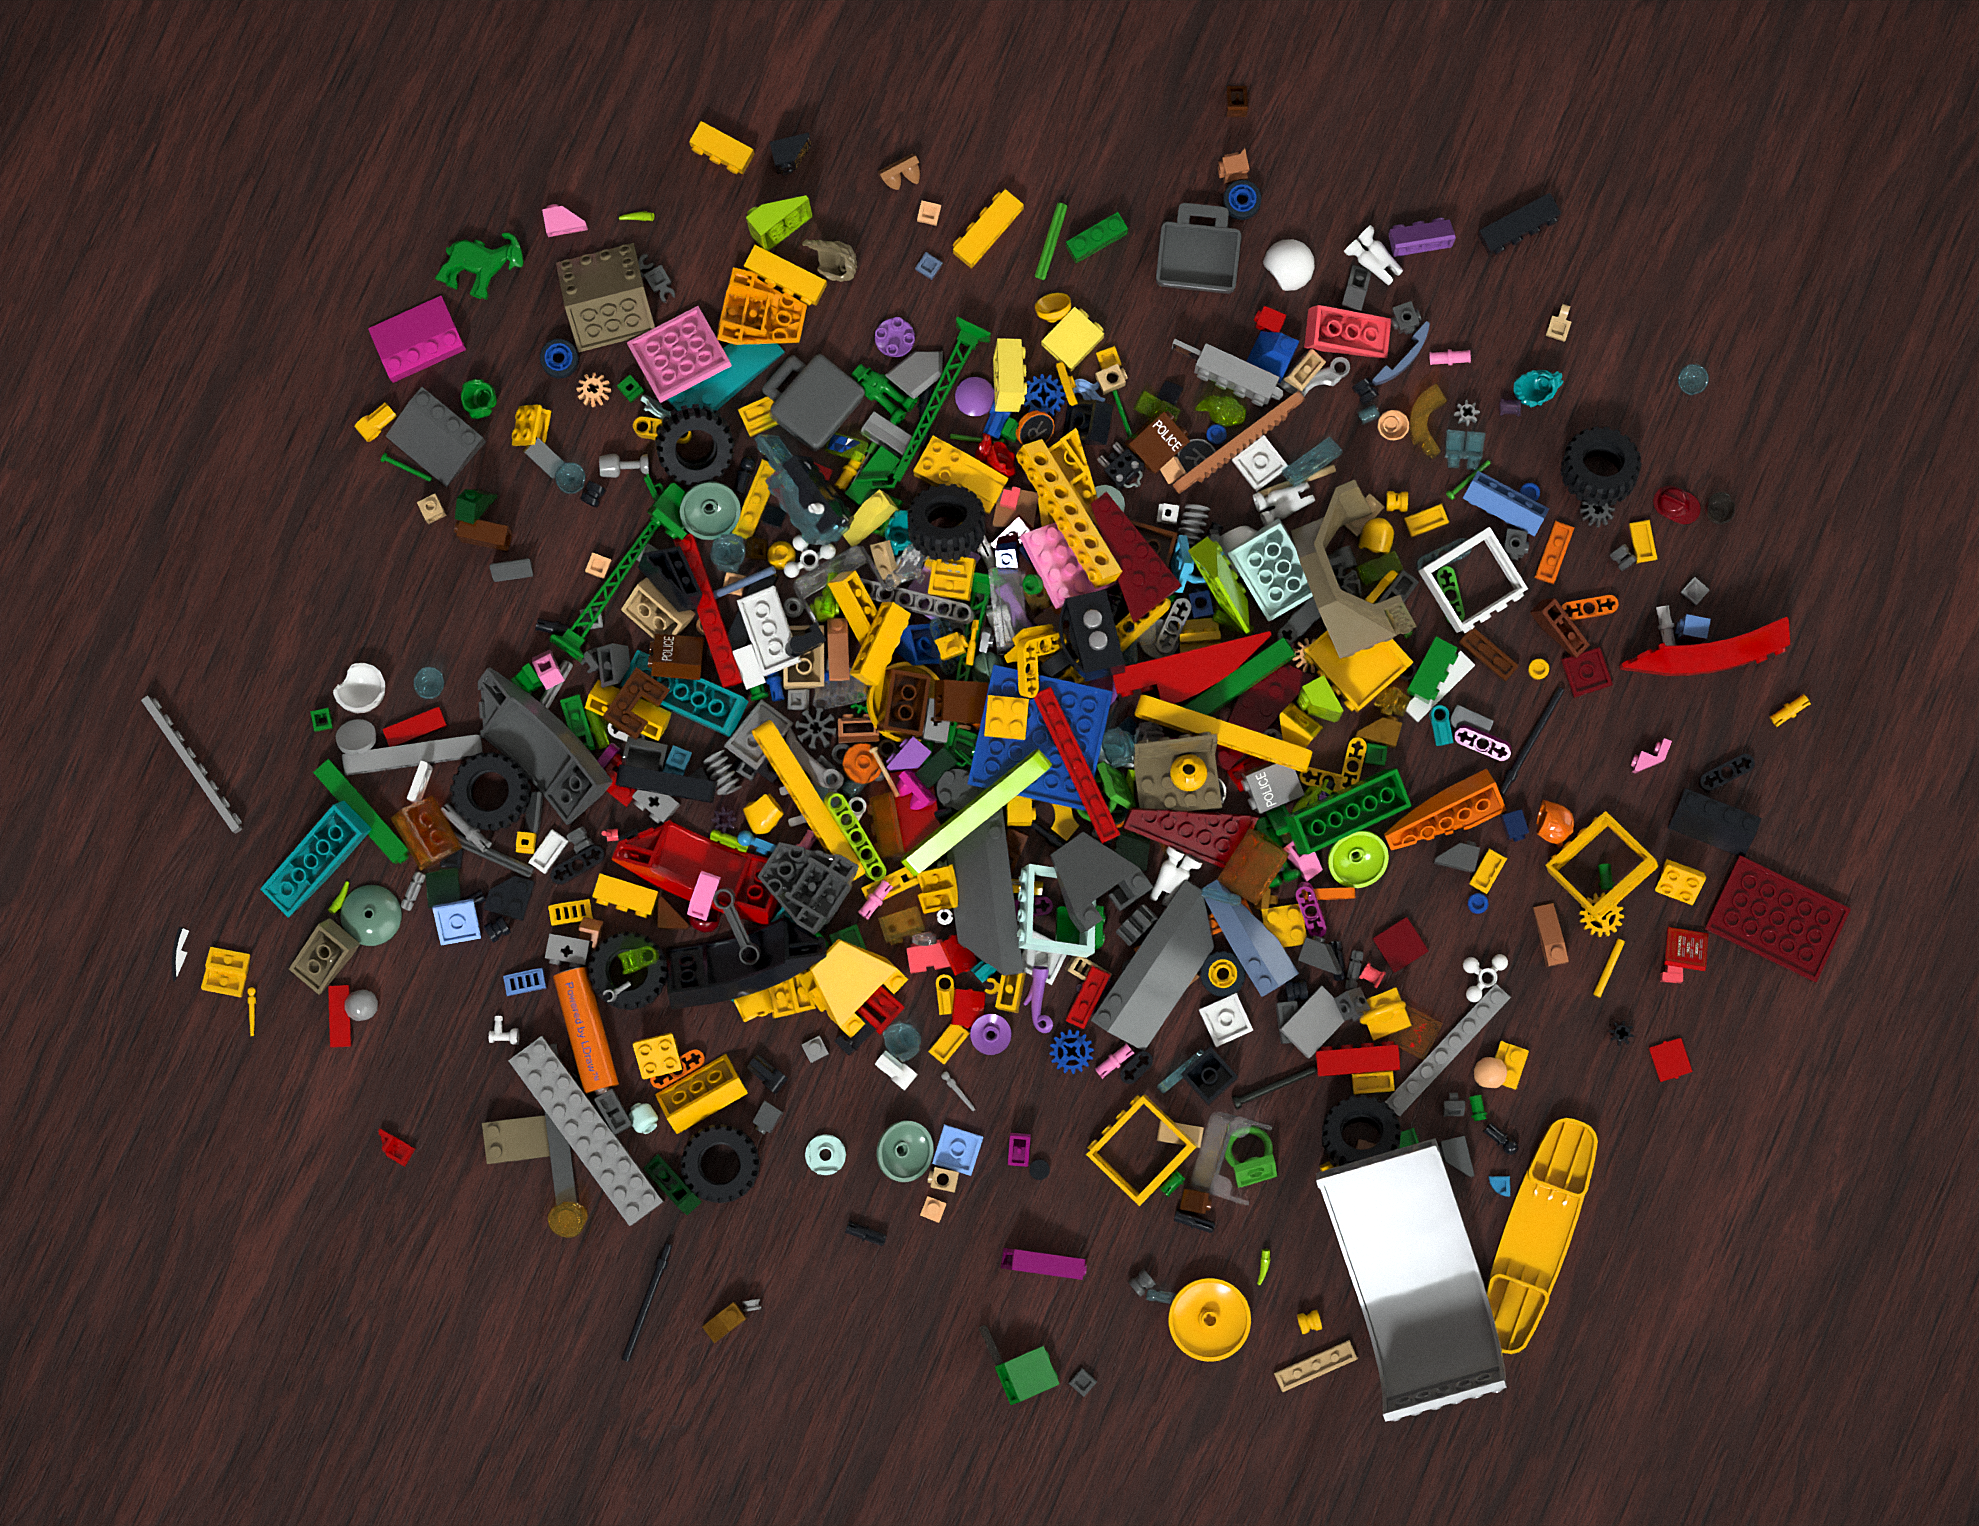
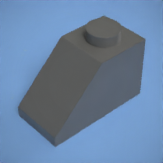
M1355 265L1352 266L1342 306L1352 310H1362L1372 273L1369 269Z
M611 643L597 648L601 687L605 688L620 683L630 667L628 646Z
M1464 841V844L1459 843L1436 857L1433 863L1473 873L1475 872L1480 847H1476L1474 842Z
M1316 935L1313 938L1306 937L1298 961L1333 974L1341 975L1342 969L1331 945L1325 943V938Z
M764 1101L753 1120V1123L756 1124L755 1129L764 1135L766 1132L771 1134L784 1113Z
M1465 1136L1439 1142L1440 1146L1438 1147L1446 1164L1468 1177L1475 1176Z

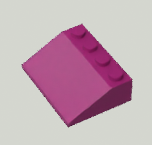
M442 296L368 328L381 361L393 383L466 350Z

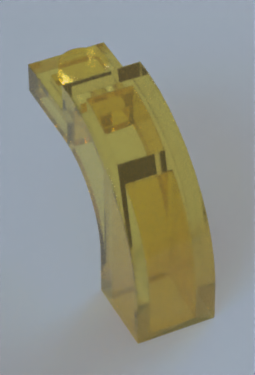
M1437 384L1425 390L1418 397L1409 417V433L1414 446L1422 442V450L1427 456L1430 455L1432 459L1438 456L1441 451L1428 431L1427 420L1433 411L1447 402Z

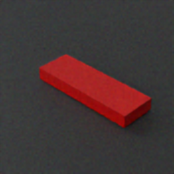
M436 707L382 730L389 747H393L446 727L447 724L440 707Z
M1091 965L1065 1021L1082 1029L1085 1028L1111 975L1110 973Z
M350 985L328 986L330 1047H352L351 1018L348 1017L345 1011V1000L350 994Z

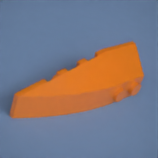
M1484 769L1448 787L1416 807L1384 833L1390 849L1395 850L1416 844L1421 839H1434V836L1439 834H1453V831L1457 829H1471L1507 811L1496 782L1489 771Z

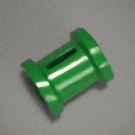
M763 684L750 688L751 701H757L769 696L768 692H765Z

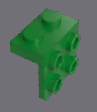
M670 483L648 509L647 513L652 516L650 520L657 526L662 525L667 529L665 531L667 535L673 539L679 538L682 540L687 533L684 531L685 527L680 518V504L686 492L677 484Z
M1097 905L1096 910L1103 920L1095 925V950L1102 947L1105 940V934L1103 933V924L1105 922L1104 906ZM1064 906L1058 907L1056 909L1055 941L1079 945L1080 932L1070 919L1067 908Z

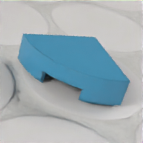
M1510 1176L1488 1177L1494 1191L1502 1196L1510 1197Z

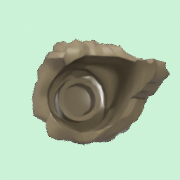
M806 239L802 242L803 246H808L818 251L820 265L817 270L827 279L842 282L850 281L854 278L857 260L856 254L850 245L840 241L831 242Z

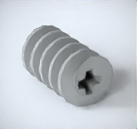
M1188 504L1185 506L1188 512H1184L1183 517L1187 520H1181L1180 524L1184 527L1179 528L1178 531L1182 535H1187L1189 547L1191 548L1196 545V542L1202 541L1197 535L1204 534L1200 526H1206V523L1202 519L1209 517L1204 511L1211 510L1198 504Z
M725 750L716 752L703 761L704 766L710 765L706 772L713 773L710 776V780H717L716 788L720 787L716 792L717 795H727L742 788V785L735 786V783L739 780L738 778H731L735 771H728L732 764L724 763L728 759V756H721Z

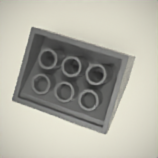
M423 387L408 402L386 434L390 441L446 487L450 485L486 443L480 434Z

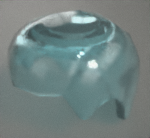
M1698 364L1686 365L1678 374L1679 387L1689 395L1701 393L1709 383L1707 371Z
M565 462L557 468L555 482L560 490L567 494H575L584 487L586 476L580 465L574 462Z
M425 667L419 670L413 682L416 694L423 699L438 697L444 689L442 673L434 667Z

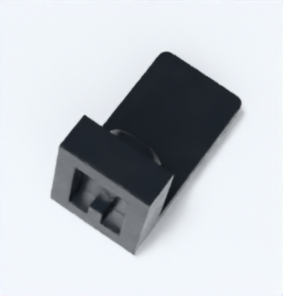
M862 1016L859 1018L865 1024L852 1038L844 1032L834 1041L849 1056L876 1030Z

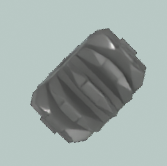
M1582 501L1581 503L1585 508L1580 509V513H1586L1582 520L1585 521L1589 518V526L1593 522H1595L1597 528L1600 527L1601 522L1606 526L1608 524L1607 519L1612 520L1614 517L1610 512H1614L1615 508L1609 507L1608 503L1605 506H1599L1600 512L1598 514L1594 513V508L1598 504L1593 503V505H1589L1587 501Z

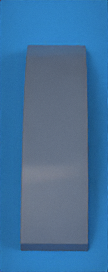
M1426 321L1413 335L1412 340L1416 345L1393 370L1386 365L1372 380L1373 386L1381 385L1394 379L1415 360L1425 342L1430 323Z

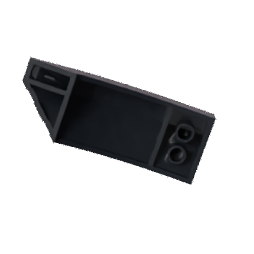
M783 915V918L747 932L751 942L757 944L761 949V957L753 965H746L740 960L739 952L741 948L735 935L709 942L666 948L667 994L671 1008L679 1009L733 1000L780 984L826 958V940L794 924L788 917ZM746 947L743 955L747 960L753 961L757 957V952L752 947Z

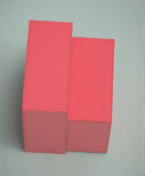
M1012 487V491L1004 489L1000 506L1016 511L1021 488Z
M1666 965L1665 972L1660 973V982L1682 983L1683 968Z

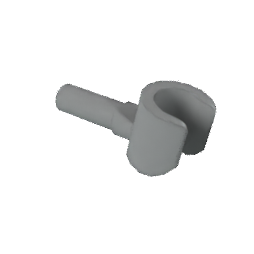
M628 981L614 990L604 991L603 995L611 992L613 997L607 1002L615 1001L617 995L631 986Z

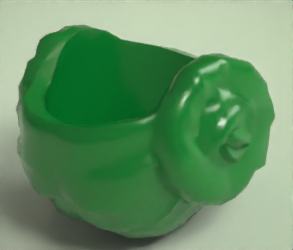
M473 379L463 383L461 400L464 409L469 412L470 417L479 419L489 416L492 413V408L497 403V397L492 385L484 382L483 379Z

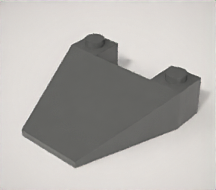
M1085 832L1080 833L1050 855L1068 915L1080 933L1088 931L1103 920L1092 902L1118 884L1128 899L1137 896L1151 886L1139 867Z

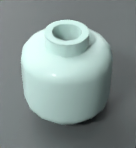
M637 1103L631 1107L628 1118L636 1132L648 1134L657 1127L658 1116L650 1104Z

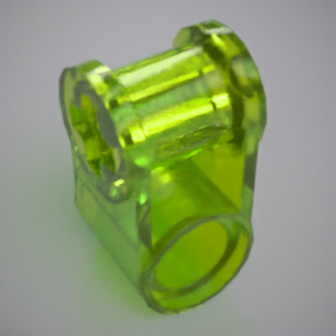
M650 946L629 950L617 955L621 959L624 968L623 975L654 965L659 959L658 951ZM647 950H651L654 955L650 961H645L644 953Z

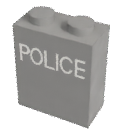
M1268 762L1242 773L1243 780H1241L1243 789L1249 793V805L1252 810L1255 809L1258 813H1263L1304 796L1294 769Z

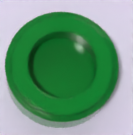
M1037 574L1025 576L1023 579L1024 591L1030 595L1041 592L1043 588L1042 578Z

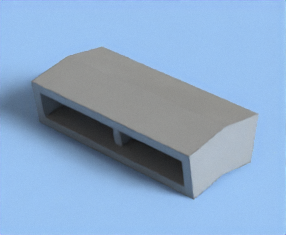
M876 412L872 413L860 432L877 445L883 446L900 460L912 438L911 435L893 425Z

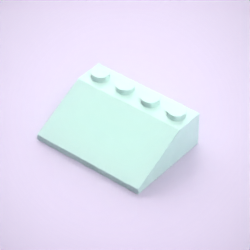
M1280 518L1261 528L1227 553L1268 622L1313 597L1300 564L1295 544Z

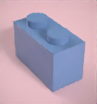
M1686 614L1676 624L1675 634H1678L1677 640L1702 644L1707 639L1711 619Z

